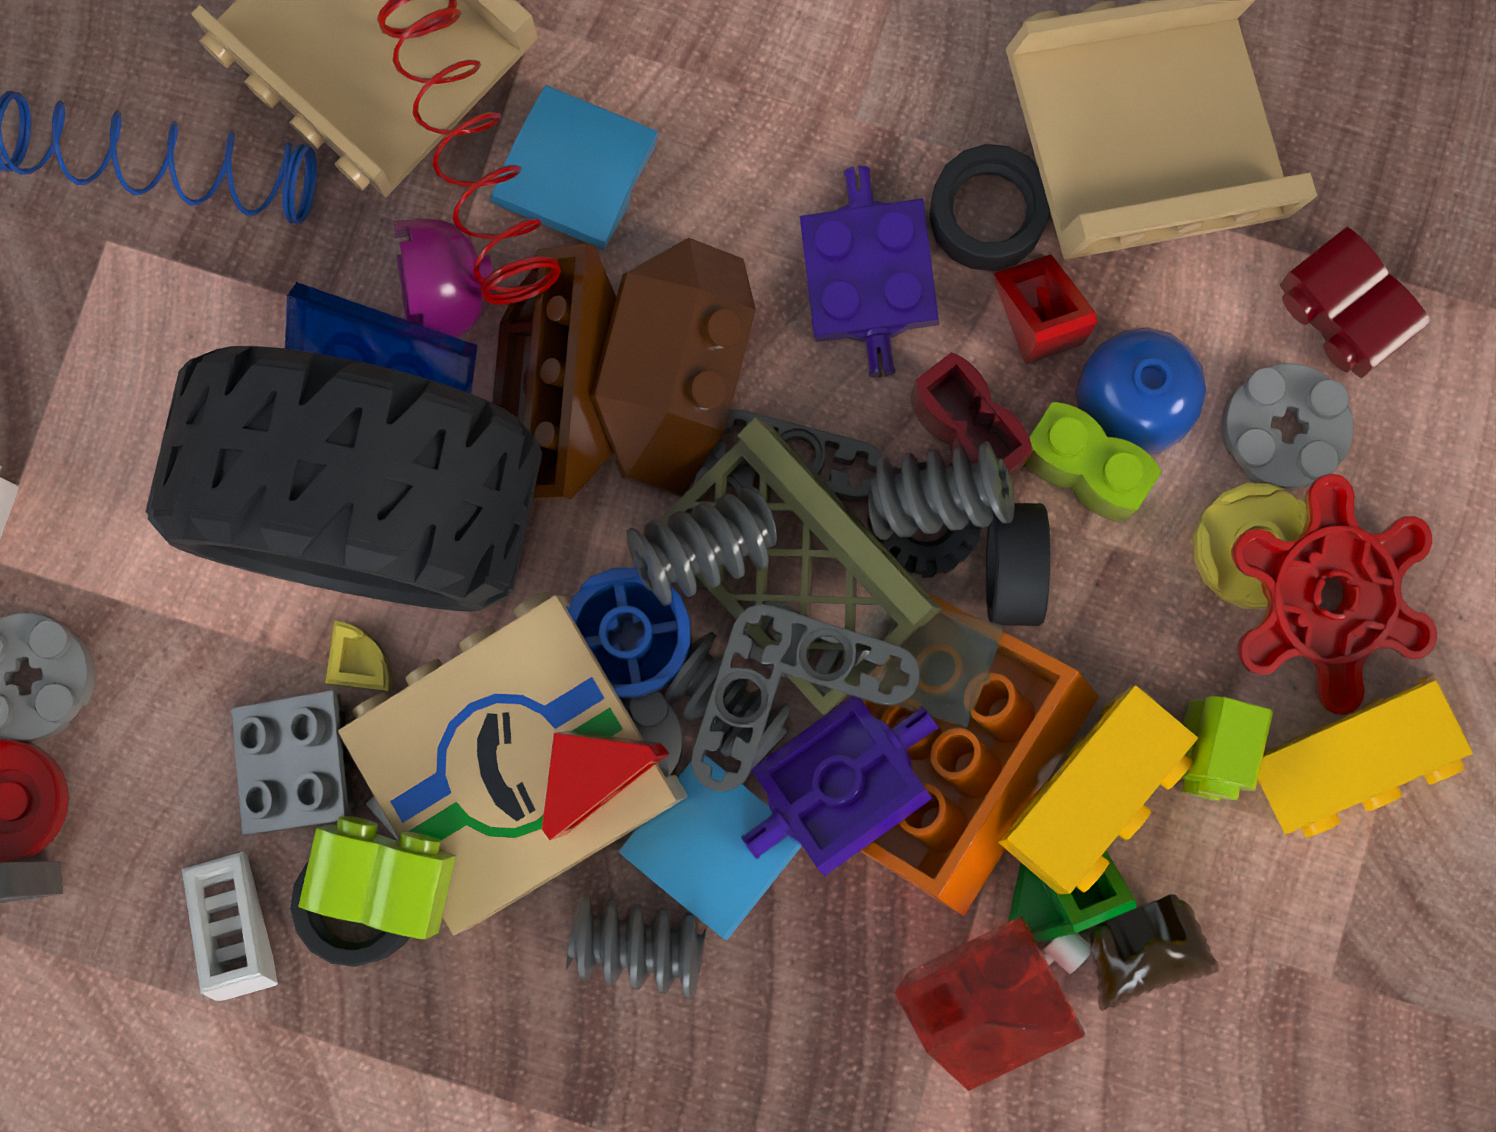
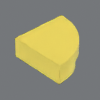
M334 620L325 684L392 692L393 677L391 667L380 645L361 629L351 624Z

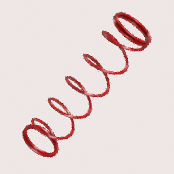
M388 0L379 11L377 21L382 33L393 38H400L394 48V66L407 79L426 83L414 100L412 114L416 123L426 130L447 135L434 153L433 169L436 175L444 181L462 187H469L454 207L452 218L457 229L466 235L481 239H492L477 257L473 269L476 281L481 284L479 290L483 300L495 305L520 302L538 295L553 285L561 273L558 261L553 258L532 256L519 259L493 271L484 280L481 277L479 268L485 254L499 241L536 230L542 224L541 219L533 218L522 221L497 234L469 231L462 226L459 219L461 205L476 188L510 180L522 170L521 166L508 165L486 174L478 181H459L443 174L438 164L442 149L455 135L471 134L488 129L500 120V113L487 112L466 120L453 130L429 126L421 119L418 112L419 101L432 84L450 83L465 79L478 71L481 66L480 61L469 59L457 62L446 67L432 78H419L410 75L402 68L399 61V50L405 39L420 37L446 28L458 20L461 12L459 9H456L457 1L449 0L447 8L425 15L410 27L393 28L385 24L387 17L395 9L412 0ZM475 65L464 73L442 78L458 68ZM494 117V119L482 125L467 128L468 126L477 123L481 120ZM509 171H513V172H510V173H508V174H506V175H504V176L494 178V177H496V176H498V175H500V174H503V173H506V172H509ZM552 268L546 276L531 285L516 287L496 285L502 280L526 270ZM492 289L505 293H489V290Z

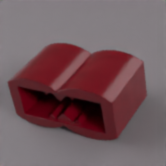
M1348 226L1292 269L1280 283V287L1285 293L1282 296L1283 303L1292 317L1301 324L1307 325L1310 323L1319 330L1326 341L1323 347L1331 362L1344 372L1351 370L1361 379L1415 337L1431 322L1417 299L1402 283L1388 273L1374 250Z
M951 352L915 380L911 393V403L920 423L931 435L950 445L952 457L955 446L963 445L971 463L978 462L981 442L988 441L997 459H1003L1009 470L1010 477L1024 467L1033 453L1031 441L1025 428L1011 412L992 402L986 381L969 361Z

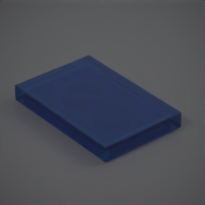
M296 282L287 294L285 349L314 352L378 365L427 378L471 394L478 345Z

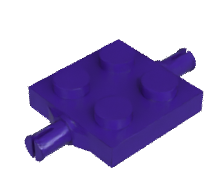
M858 166L861 190H857L855 169L850 167L844 170L849 205H845L836 211L800 216L814 338L816 342L843 338L861 342L866 341L869 376L881 377L878 353H882L884 375L889 376L896 372L890 338H894L908 329L939 325L923 198L894 203L873 201L870 168L868 166Z
M851 696L752 769V772L767 793L769 808L773 815L741 836V839L752 855L759 859L762 854L789 836L792 841L805 849L817 869L826 876L930 801L932 797L913 772L910 755L907 753L909 748L934 730L939 729L925 708L920 706V709L890 729L887 724L872 716L860 698Z

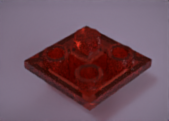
M1022 916L908 971L894 992L925 1051L968 1091L1085 1036L1083 1027Z

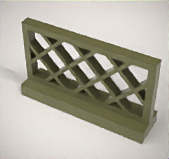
M756 417L737 435L740 440L659 519V521L667 525L668 518L673 513L682 511L689 514L695 506L704 503L702 501L714 489L715 502L705 503L715 507L717 499L727 494V476L745 459L760 475L759 492L765 498L771 511H791L803 521L802 549L767 548L768 556L802 557L801 595H768V567L761 571L757 569L756 594H734L723 582L724 564L719 566L720 585L715 588H711L707 584L701 573L695 574L736 620L747 609L741 601H756L755 605H767V602L800 603V615L810 618L811 603L846 604L845 629L855 632L856 604L880 605L898 624L883 641L900 646L920 626H925L943 609L772 425ZM771 488L785 503H770ZM815 534L829 550H813V535ZM813 558H837L847 569L846 597L811 596ZM857 581L872 597H856ZM766 617L762 618L758 626L747 625L745 629L763 650L768 644L778 646L781 642L776 641L766 630ZM812 642L807 649L806 658L808 664L810 649L844 650L841 643ZM856 645L857 651H871L870 648ZM862 659L853 667L849 676L845 679V683L854 686L859 685L860 672L869 675L878 666L864 662V659ZM787 675L822 715L828 714L848 695L833 689L825 695L816 684Z

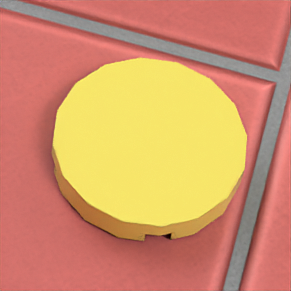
M1245 483L1222 493L1201 514L1193 534V558L1203 582L1221 600L1243 609H1267L1268 601L1262 592V582L1256 578L1246 576L1238 570L1231 556L1232 545L1241 534L1252 529L1269 531L1276 538L1283 541L1297 539L1303 532L1307 520L1306 504L1300 498L1297 500L1292 494L1285 492L1284 488L1269 483Z

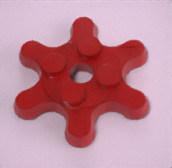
M1326 474L1318 477L1306 491L1307 520L1303 532L1297 539L1283 541L1276 538L1269 531L1252 529L1241 534L1232 545L1231 556L1234 564L1244 575L1256 578L1262 582V592L1268 601L1267 611L1262 621L1254 628L1248 630L1239 639L1237 655L1241 664L1249 672L1257 675H1268L1276 671L1285 661L1292 657L1301 656L1307 658L1315 669V691L1320 703L1332 714L1347 715L1360 707L1364 699L1363 666L1372 652L1380 648H1390L1402 657L1415 660L1430 654L1436 645L1437 628L1433 620L1428 615L1410 608L1404 601L1401 592L1402 578L1406 571L1413 564L1423 560L1430 552L1432 533L1428 524L1416 516H1403L1391 523L1381 533L1372 534L1366 532L1358 525L1354 516L1355 495L1352 485L1341 475ZM1336 577L1343 588V597L1340 605L1335 610L1329 612L1327 609L1319 606L1322 603L1321 591L1326 583L1324 578Z

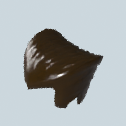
M1169 894L1159 900L1090 927L1089 937L1093 961L1096 965L1095 974L1099 980L1097 985L1100 991L1098 1005L1101 1011L1109 1007L1114 1008L1121 1002L1126 1003L1131 998L1139 997L1142 993H1150L1153 989H1162L1168 984H1176L1179 981H1187L1191 978H1201L1202 975L1209 976L1219 971L1218 962L1213 957L1210 946L1206 943L1207 938L1202 934L1201 926L1195 919V913L1188 903L1180 900L1176 894Z

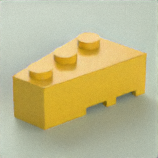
M1434 673L1416 681L1417 685L1386 699L1379 698L1362 706L1363 709L1330 724L1326 723L1264 752L1258 781L1285 835L1301 829L1305 838L1315 836L1340 824L1341 820L1337 813L1362 803L1366 812L1372 811L1401 798L1403 794L1399 786L1424 776L1427 784L1431 785L1450 778L1466 769L1461 759L1472 755L1473 751Z
M1136 685L1107 702L1099 712L1102 718L1084 739L1080 738L1066 754L1068 756L1067 760L1052 778L1040 787L998 841L1001 846L1059 895L1070 894L1075 887L1083 893L1086 892L1109 865V861L1102 854L1119 835L1123 840H1129L1148 819L1152 811L1144 803L1161 784L1167 790L1172 788L1194 761L1186 752L1196 742L1198 737Z

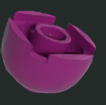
M416 218L394 221L395 238L407 237L408 240L399 242L401 254H397L407 325L416 323L420 325V331L411 332L409 337L411 346L434 345L457 339L472 329L481 316L483 298L479 290L481 284L476 281L473 274L474 264L478 255L471 237L457 229L455 224L441 219ZM485 255L480 262L479 272L483 280L493 272L489 255ZM490 289L489 293H494V290Z

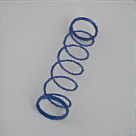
M6 91L0 97V171H15L20 175L32 174L40 169L55 151L60 168L68 180L76 185H87L96 179L112 158L117 178L124 189L132 195H143L155 187L169 165L170 175L176 191L181 199L190 206L200 205L210 198L219 187L225 173L227 174L231 197L238 209L246 216H255L264 210L275 197L282 181V208L284 217L290 224H301L308 216L312 206L317 179L315 152L310 145L299 144L291 153L292 144L288 141L285 144L281 169L267 199L256 210H248L243 207L238 200L233 182L231 158L235 140L233 131L227 134L225 158L213 186L202 198L191 200L182 192L176 176L174 149L178 135V124L176 121L170 124L167 141L168 151L157 176L144 189H133L123 179L118 164L116 145L122 121L119 110L114 112L111 118L110 147L101 166L87 179H77L66 169L60 152L59 139L65 120V105L62 100L55 104L53 110V141L46 155L34 167L21 169L18 166L26 155L30 141V109L27 100L20 92ZM14 98L19 111V134L15 151L10 159L3 143L1 124L4 112L9 102ZM1 154H2L3 158L6 160L7 164H5V163L3 162V159H2V157H1ZM304 155V186L301 200L295 213V185L299 166Z

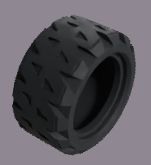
M229 346L192 358L178 371L145 512L148 514V521L169 545L217 563L282 580L377 600L452 611H481L505 600L514 589L542 451L536 438L516 416L490 401L463 390L420 376L352 359L285 348Z

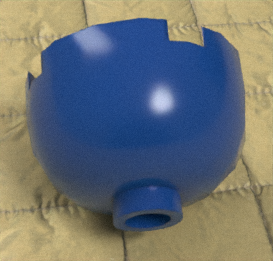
M1145 327L1124 330L1099 344L1083 366L1075 393L1078 409L1090 415L1101 426L1107 437L1129 441L1142 448L1149 455L1162 453L1184 439L1200 418L1206 385L1203 367L1187 344L1169 332Z
M612 568L590 577L579 587L580 590L573 596L570 607L567 606L566 608L619 698H641L663 689L679 672L691 649V620L681 596L671 587L672 602L663 606L653 591L646 588L636 568Z

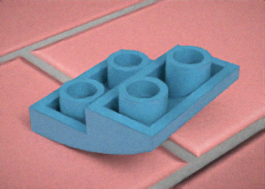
M545 85L526 118L503 166L518 165L521 166L522 170L516 177L495 185L491 195V203L529 219H541L542 224L605 250L630 205L631 191L656 148L658 131ZM509 171V172L500 174L499 177L504 176V175H506V174H508V173H510V172H513V171Z
M704 755L703 762L713 767L711 778L716 781H722L726 771ZM690 762L678 777L688 797L639 826L618 852L727 941L802 846L787 836L762 854L759 859H756L741 839V836L773 815L769 806L742 784L738 788L726 792L710 790L703 786L694 776Z

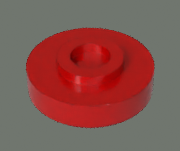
M0 739V862H15L34 856L54 840L62 828L67 815L69 794L67 782L61 768L47 752L30 743Z

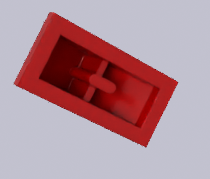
M1052 254L993 274L996 288L1025 365L1084 345L1097 324L1096 312Z
M575 731L554 733L542 831L549 840L567 835L668 756L669 752L662 743Z

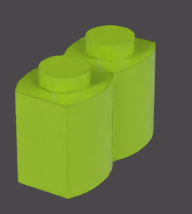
M1052 402L1029 437L1033 453L1025 464L1028 469L1050 484L1072 488L1074 494L1084 506L1093 513L1108 520L1125 522L1139 509L1162 473L1155 460L1142 448L1123 439L1107 437L1101 426L1090 415L1069 404Z
M1208 696L1204 698V701H1188L1183 725L1196 735L1198 739L1186 752L1194 761L1180 779V781H1183L1181 792L1194 797L1220 802L1221 798L1238 801L1240 790L1255 791L1273 711L1268 708L1219 696Z
M339 816L337 825L330 824L316 828L298 907L324 916L362 923L382 931L425 940L439 933L456 855L439 850L440 839L415 832H401L400 841L376 834L377 823L350 816Z

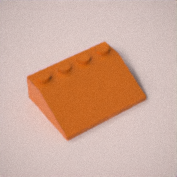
M930 594L943 609L925 626H920L900 645V647L912 654L919 667V684L915 692L903 703L893 706L880 705L864 699L861 700L872 716L887 724L890 729L920 709V706H923L939 729L934 730L907 750V753L910 755L913 772L932 799L860 850V852L960 915L965 916L1005 851V848L998 843L999 839L1040 787L1048 781L1099 698V695L1078 670ZM888 657L884 666L876 667L869 674L879 679L878 691L883 694H890L895 685L906 687L909 676L899 671L901 662L899 659Z

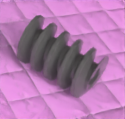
M988 441L981 442L978 462L972 463L963 445L955 446L952 466L945 465L939 450L931 449L928 453L927 469L920 470L914 454L905 453L902 458L901 473L898 474L895 473L888 457H879L876 477L871 479L868 491L870 520L873 531L879 540H887L893 531L899 537H912L918 527L924 533L934 534L942 528L943 522L950 530H962L967 525L969 519L975 526L985 527L989 526L993 521L994 514L1002 523H1011L1014 518V492L1009 470L1003 459H997Z
M752 486L740 491L738 498L730 494L721 496L717 499L715 507L705 502L698 504L693 508L691 516L682 511L675 512L669 516L667 525L657 519L645 524L643 534L633 528L627 531L628 546L635 568L646 588L653 591L663 606L672 602L671 583L677 582L687 597L695 595V574L701 573L711 588L719 586L720 565L724 564L733 578H742L745 575L743 561L745 556L750 558L755 568L759 571L766 569L769 561L767 548L775 545L777 540L776 526L771 509L761 493Z
M713 632L700 637L691 645V649L681 669L671 680L664 696L670 704L687 696L690 697L683 716L689 722L705 715L724 657V653L715 657L709 654L716 639V635ZM735 680L727 686L724 692L723 701L725 708L735 717L745 718L751 716L761 705L762 694L760 689L751 693L746 690L750 680ZM787 703L770 711L752 769L763 761L795 727L794 725L787 729L784 726L791 709ZM719 717L715 718L712 726V732H727L720 750L725 757L732 755L736 736L749 743L753 734V728L733 727L722 721Z
M583 894L578 903L572 924L566 969H568L573 959H576L578 975L581 980L587 981L592 977L600 963L603 967L606 984L614 985L623 970L628 968L632 989L637 990L642 988L649 974L654 973L657 991L660 994H666L675 978L679 977L684 998L691 999L697 989L707 926L702 934H698L693 914L686 912L677 929H671L668 911L664 908H660L651 925H647L644 922L642 906L636 903L633 905L625 921L619 920L616 900L609 899L601 914L595 916L593 915L590 895Z

